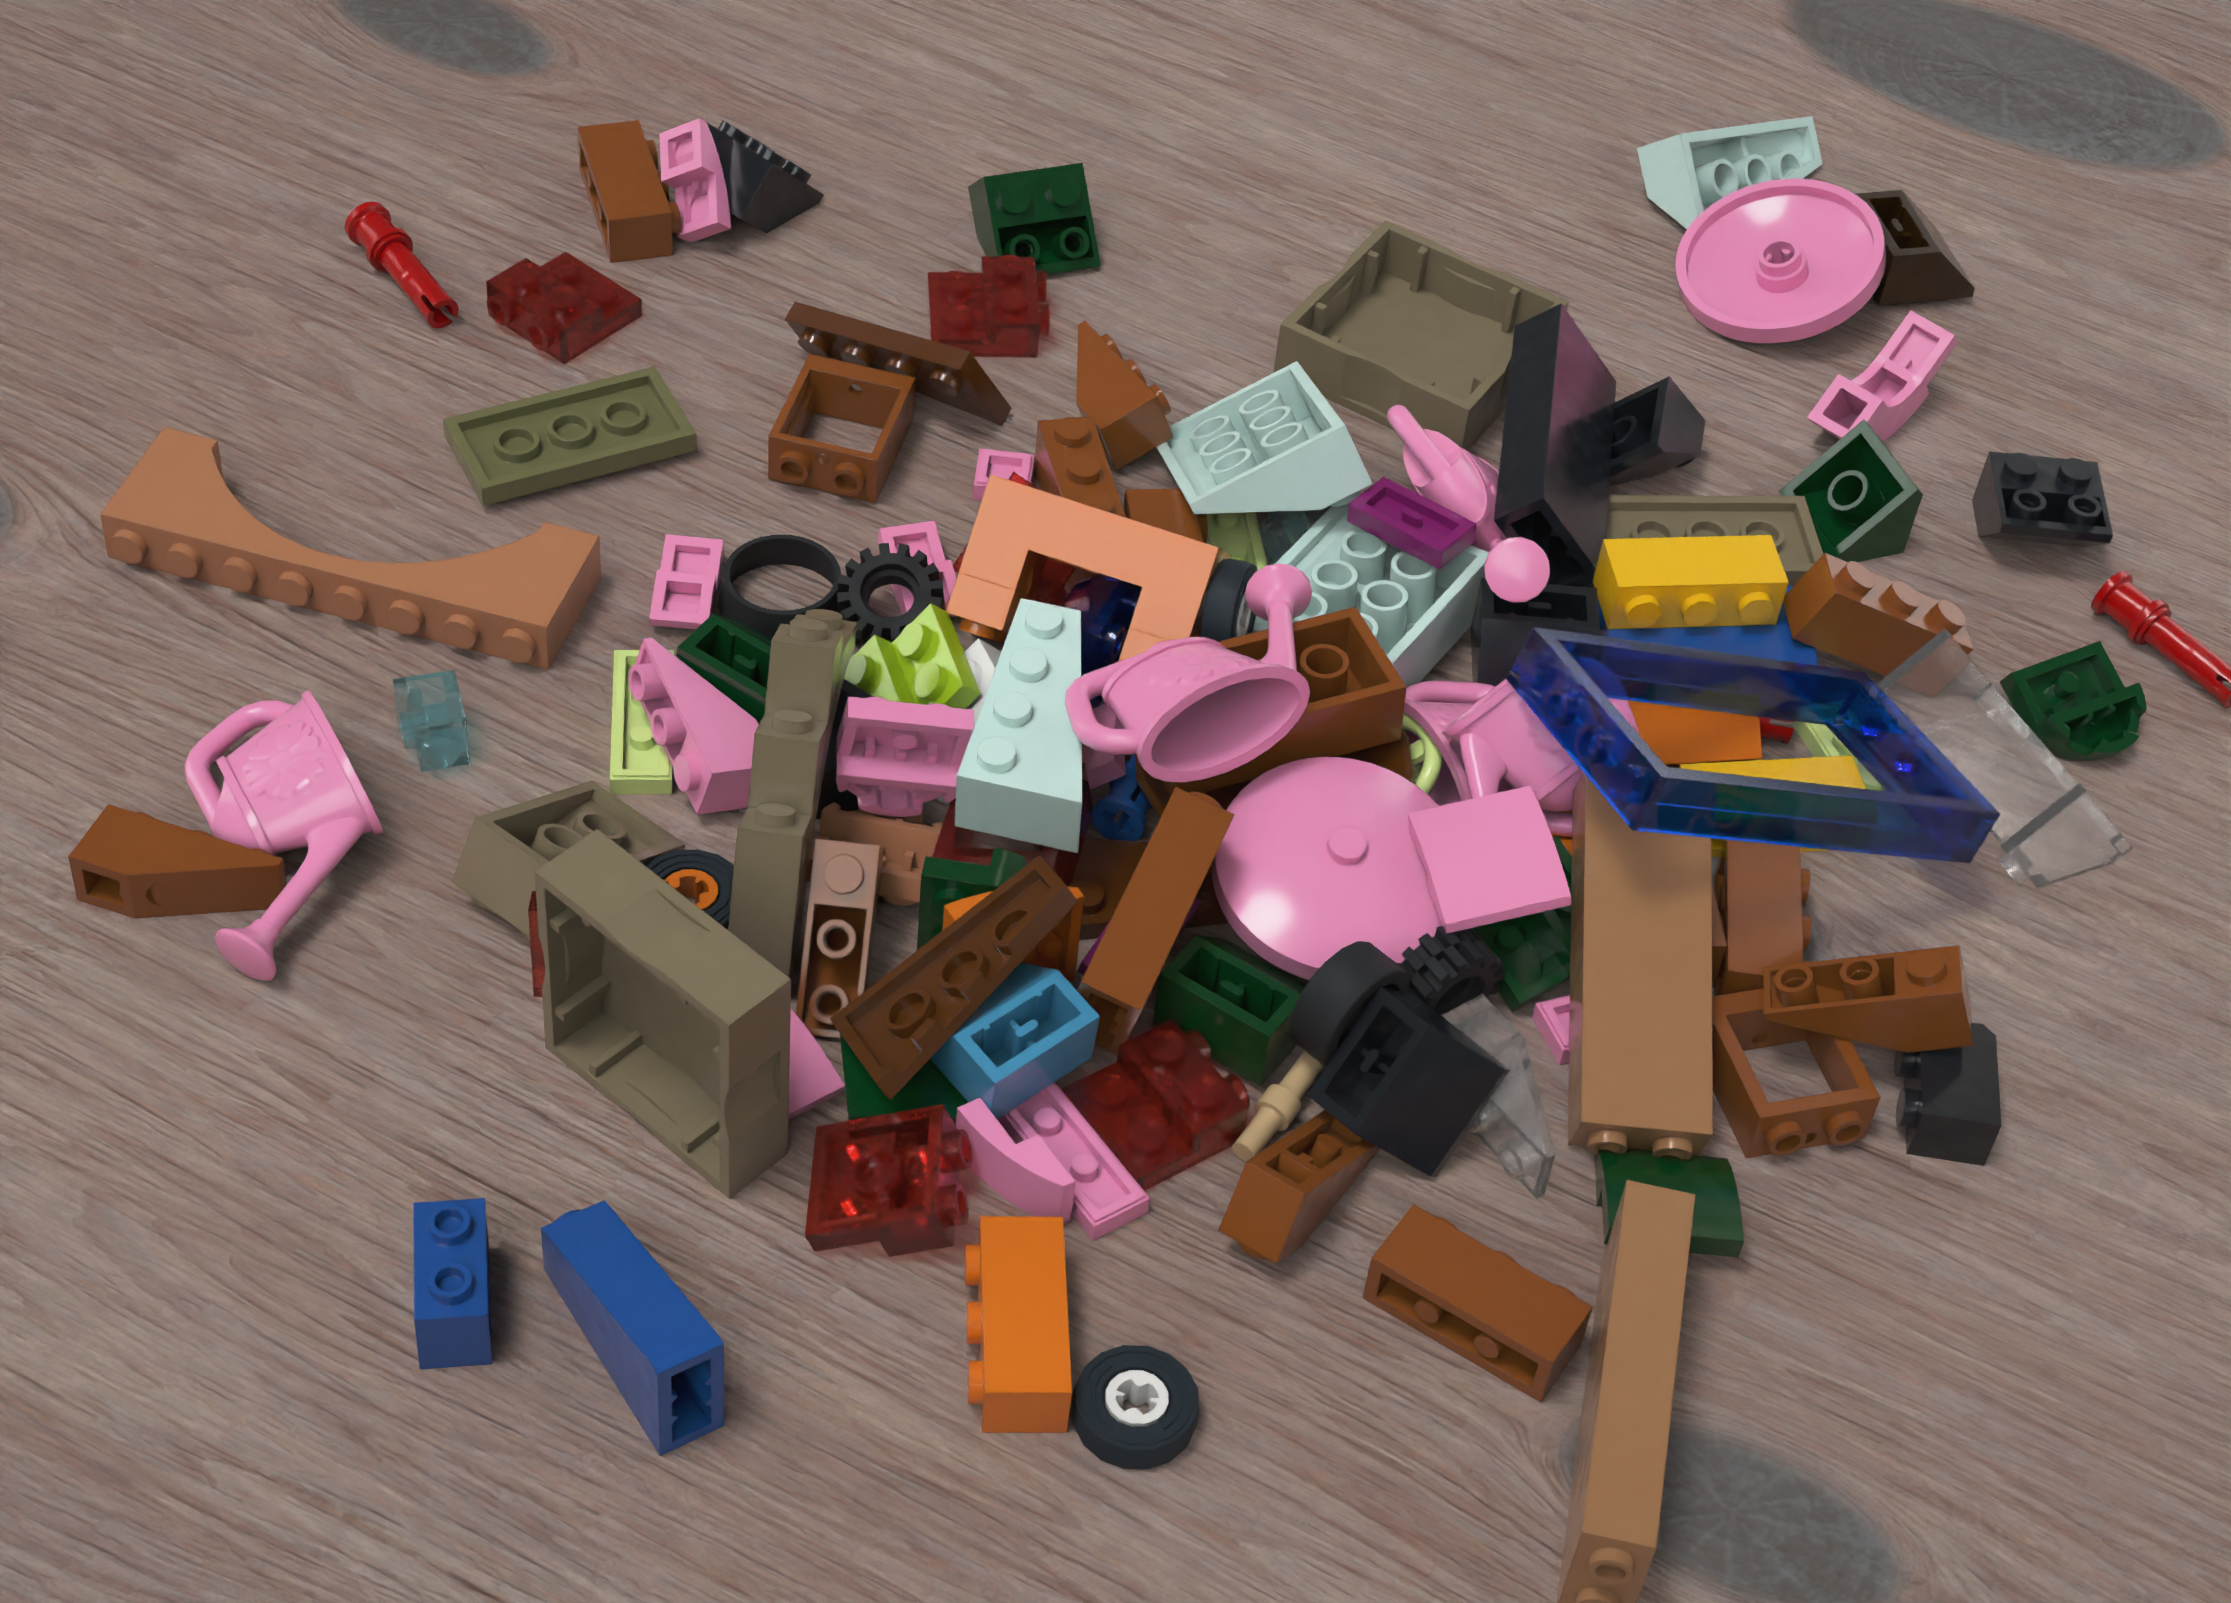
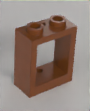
M809 354L768 436V479L876 503L913 422L915 377ZM852 385H858L862 390H856ZM815 413L883 428L872 453L803 438Z
M1763 988L1712 996L1713 1092L1745 1158L1769 1154L1784 1156L1798 1149L1826 1144L1841 1146L1850 1144L1857 1139L1865 1138L1881 1097L1851 1040L1765 1021L1763 1014ZM1806 1041L1832 1092L1769 1103L1743 1051Z

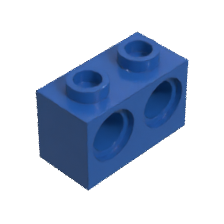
M485 1198L413 1203L414 1324L420 1370L492 1364L490 1253Z

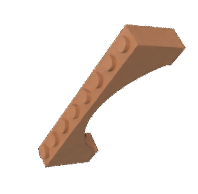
M164 427L100 513L108 558L545 670L551 668L601 580L600 536L547 522L543 523L538 532L512 543L476 554L428 562L385 563L361 561L334 556L305 547L276 533L258 521L239 503L223 480L218 440Z

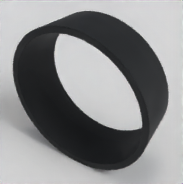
M769 535L748 541L738 547L726 561L718 598L720 616L742 622L772 640L780 624L789 625L790 621L797 614L805 615L806 611L812 609H825L840 613L837 593H839L838 580L841 570L838 561L822 545L799 536ZM786 564L812 570L826 578L833 587L823 599L808 607L796 610H771L754 605L742 598L736 592L732 583L742 574L755 568Z

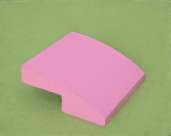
M1531 785L1408 813L1409 833L1427 872L1428 893L1446 934L1571 905V894L1548 824Z

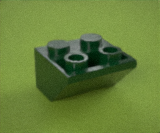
M1083 163L986 176L968 186L977 239L999 282L1098 268L1101 266Z
M712 614L677 647L676 657L749 713L760 724L765 714L771 639L742 622Z
M1195 935L1160 973L1153 1024L1261 1087L1297 1046L1288 1033L1289 1020L1295 1003L1306 985L1226 939Z

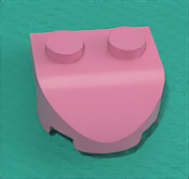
M848 697L837 733L836 782L839 792L849 790L855 794L859 808L866 812L891 817L920 815L924 802L941 796L945 802L950 803L956 798L957 773L974 729V710L952 708L944 704L923 705L895 702L880 697Z

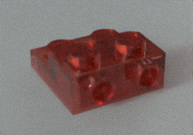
M567 252L562 253L541 267L524 258L486 281L488 316L492 317L498 324L506 326L529 341L535 348L546 352L563 364L568 363L642 316L641 298Z
M1003 255L981 256L980 273H964L961 271L928 272L927 300L930 340L970 351L974 357L1037 358L1039 336H1048L1050 326L1049 304H1038V302L1045 303L1046 270H1035L1034 257Z
M1173 1019L1120 1044L1117 1062L1062 1088L1063 1093L1144 1191L1232 1147L1246 1128L1250 1107L1249 1094L1242 1081L1233 1074L1222 1077L1211 1064V1052L1203 1036L1195 1030L1184 1033Z
M944 1104L816 1126L805 1237L814 1252L877 1241L881 1243L888 1257L954 1246L955 1226L967 1224L969 1218L967 1196L963 1186L958 1183L959 1171L968 1170L972 1166V1148L967 1132L964 1129L958 1130Z

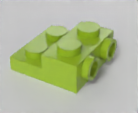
M931 603L912 623L903 629L901 634L892 643L877 635H873L856 654L851 656L844 677L845 680L874 697L895 702L923 705L944 704L952 708L966 709L981 694L949 613Z

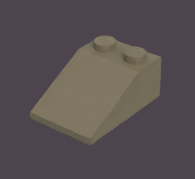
M589 781L475 817L452 883L471 895L479 907L496 913L519 929L521 935L527 941L541 946L538 933L535 871L596 829L604 833L645 866L656 857L676 850H684L686 844L594 781Z

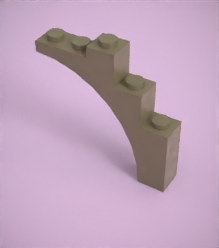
M825 609L808 610L805 615L797 614L790 621L789 625L780 624L771 640L765 714L754 733L748 808L737 828L728 931L789 978H791L798 960L808 869L828 747L842 684L855 647L857 622L842 620L843 616L840 613Z

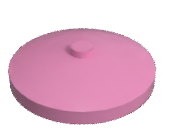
M1780 179L1761 182L1737 190L1704 210L1692 222L1682 237L1677 250L1675 268L1682 300L1689 312L1701 324L1720 335L1735 340L1752 343H1783L1805 339L1828 331L1858 312L1869 301L1882 280L1886 265V249L1883 229L1878 217L1870 206L1854 193L1823 181Z
M1317 757L1292 761L1277 766L1263 773L1244 787L1226 810L1235 815L1212 861L1213 885L1221 910L1237 935L1253 951L1274 966L1307 980H1310L1320 967L1340 949L1357 941L1370 942L1394 962L1402 963L1405 960L1402 953L1409 946L1415 950L1420 946V937L1426 933L1434 937L1437 927L1442 926L1428 893L1427 872L1409 833L1408 813L1439 805L1422 789L1401 775L1378 765L1356 759Z

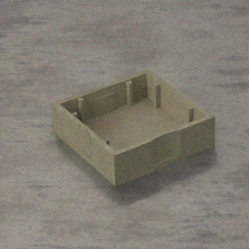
M1385 220L1349 256L1345 266L1335 277L1318 286L1280 324L1274 372L1297 361L1324 398L1390 429L1393 428L1387 420L1388 410L1395 405L1405 406L1423 429L1439 432L1450 438L1459 447L1468 451L1506 409L1515 326L1561 303L1567 310L1569 301L1504 272L1475 264L1443 245Z
M596 829L535 871L538 933L545 963L542 998L546 1049L608 1100L634 1116L665 1147L730 1199L788 1154L791 979L604 833Z

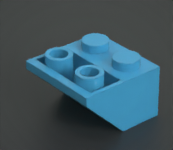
M1021 962L930 1059L968 1103L981 1097L996 1119H998L1092 1058L1100 1015L1059 970Z

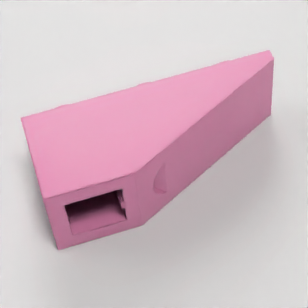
M644 638L635 665H632L629 670V687L633 698L641 702L651 722V731L655 742L659 746H663L673 766L674 778L678 788L686 792L697 815L748 808L754 733L759 726L757 720L656 640Z

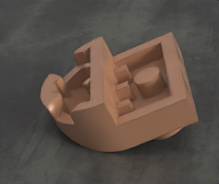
M834 802L821 811L819 835L816 839L880 845L884 849L879 895L891 904L908 906L917 902L920 903L921 874L925 857H942L945 827L942 822L932 823V827L924 823L923 810L920 815L891 817L866 812L860 808L856 811H843L841 806ZM815 842L811 848L807 882H811Z

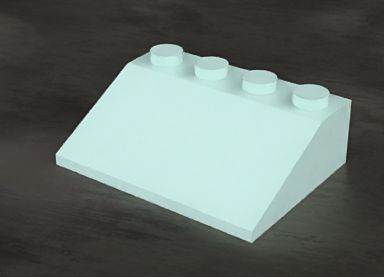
M1297 361L1169 426L1173 437L1156 447L1194 514L1322 510L1328 506L1339 507L1350 503L1360 495L1361 489L1373 484L1346 425Z
M1348 504L1330 507L1275 563L1292 565L1303 571L1310 580L1312 588L1310 604L1301 615L1292 619V621L1297 622L1356 607L1406 687L1421 682L1471 626L1481 578H1485L1484 565L1489 552L1470 545L1440 570L1347 522ZM1256 616L1252 633L1268 629V621Z

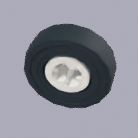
M1223 559L1218 564L1205 599L1201 637L1214 639L1219 642L1253 632L1256 615L1247 606L1245 591L1249 579L1257 571V566L1236 559Z
M1122 1345L1101 1352L1084 1366L1073 1389L1072 1421L1082 1444L1101 1461L1123 1469H1151L1171 1462L1187 1448L1198 1424L1200 1414L1198 1388L1188 1369L1170 1354L1149 1346ZM1129 1399L1135 1406L1147 1403L1149 1405L1148 1412L1142 1414L1135 1407L1124 1411L1123 1402Z

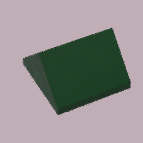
M1865 419L1779 490L1782 496H1805L1822 551L1846 562H1861L1904 553L1923 493Z

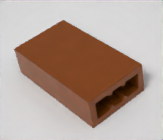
M1175 787L1077 990L1100 1015L1095 1045L1118 1056H1121L1235 815L1222 809L1215 799L1204 793H1188Z

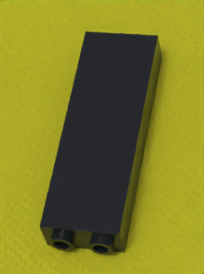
M1562 303L1516 325L1514 328L1494 522L1506 538L1523 537L1534 541L1544 550L1550 565V576L1547 584L1585 587L1593 583L1603 539H1606L1616 380Z

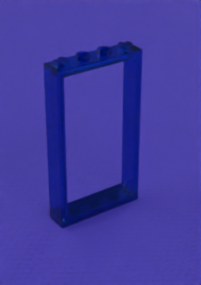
M1533 627L1506 678L1632 831L1971 863L2000 816V813L1865 672ZM1608 698L1826 725L1886 791L1667 767Z

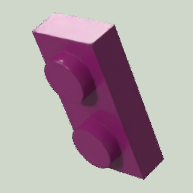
M1384 476L1348 504L1347 522L1440 570L1475 542L1476 523Z

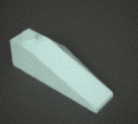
M1813 116L1681 133L1637 148L1647 197L1686 229L1709 206L1737 190L1772 180L1803 179L1823 164Z

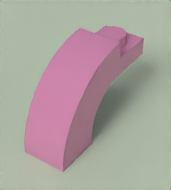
M1910 310L1879 355L1863 373L1853 380H1848L1840 374L1837 375L1808 415V420L1836 438L1841 439L1865 419L1884 442L1906 423L1929 395L1927 385L1957 345L1956 336Z

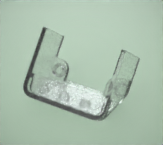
M1946 628L1870 689L1874 696L1903 727L1904 731L1896 736V739L1918 764L1928 757L1999 841L2000 847L2005 853L1999 856L1997 860L2020 887L2031 880L2037 888H2042L2112 865L2133 849L2080 783L2074 780L1989 682Z

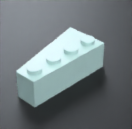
M1023 598L1020 599L957 773L955 826L1078 853L1082 812V742L1072 729L1065 707V694L1074 680L1081 677V611Z

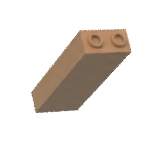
M1586 764L1573 790L1568 1145L1587 1146V1150L1596 1155L1598 1154V1149L1625 1153L1628 1148L1652 1151V1156L1657 1157L1672 1155L1681 1159H1691L1692 1155L1700 1154L1713 1135L1711 777Z
M1626 1180L1600 1265L1556 1603H1637L1657 1548L1695 1194Z

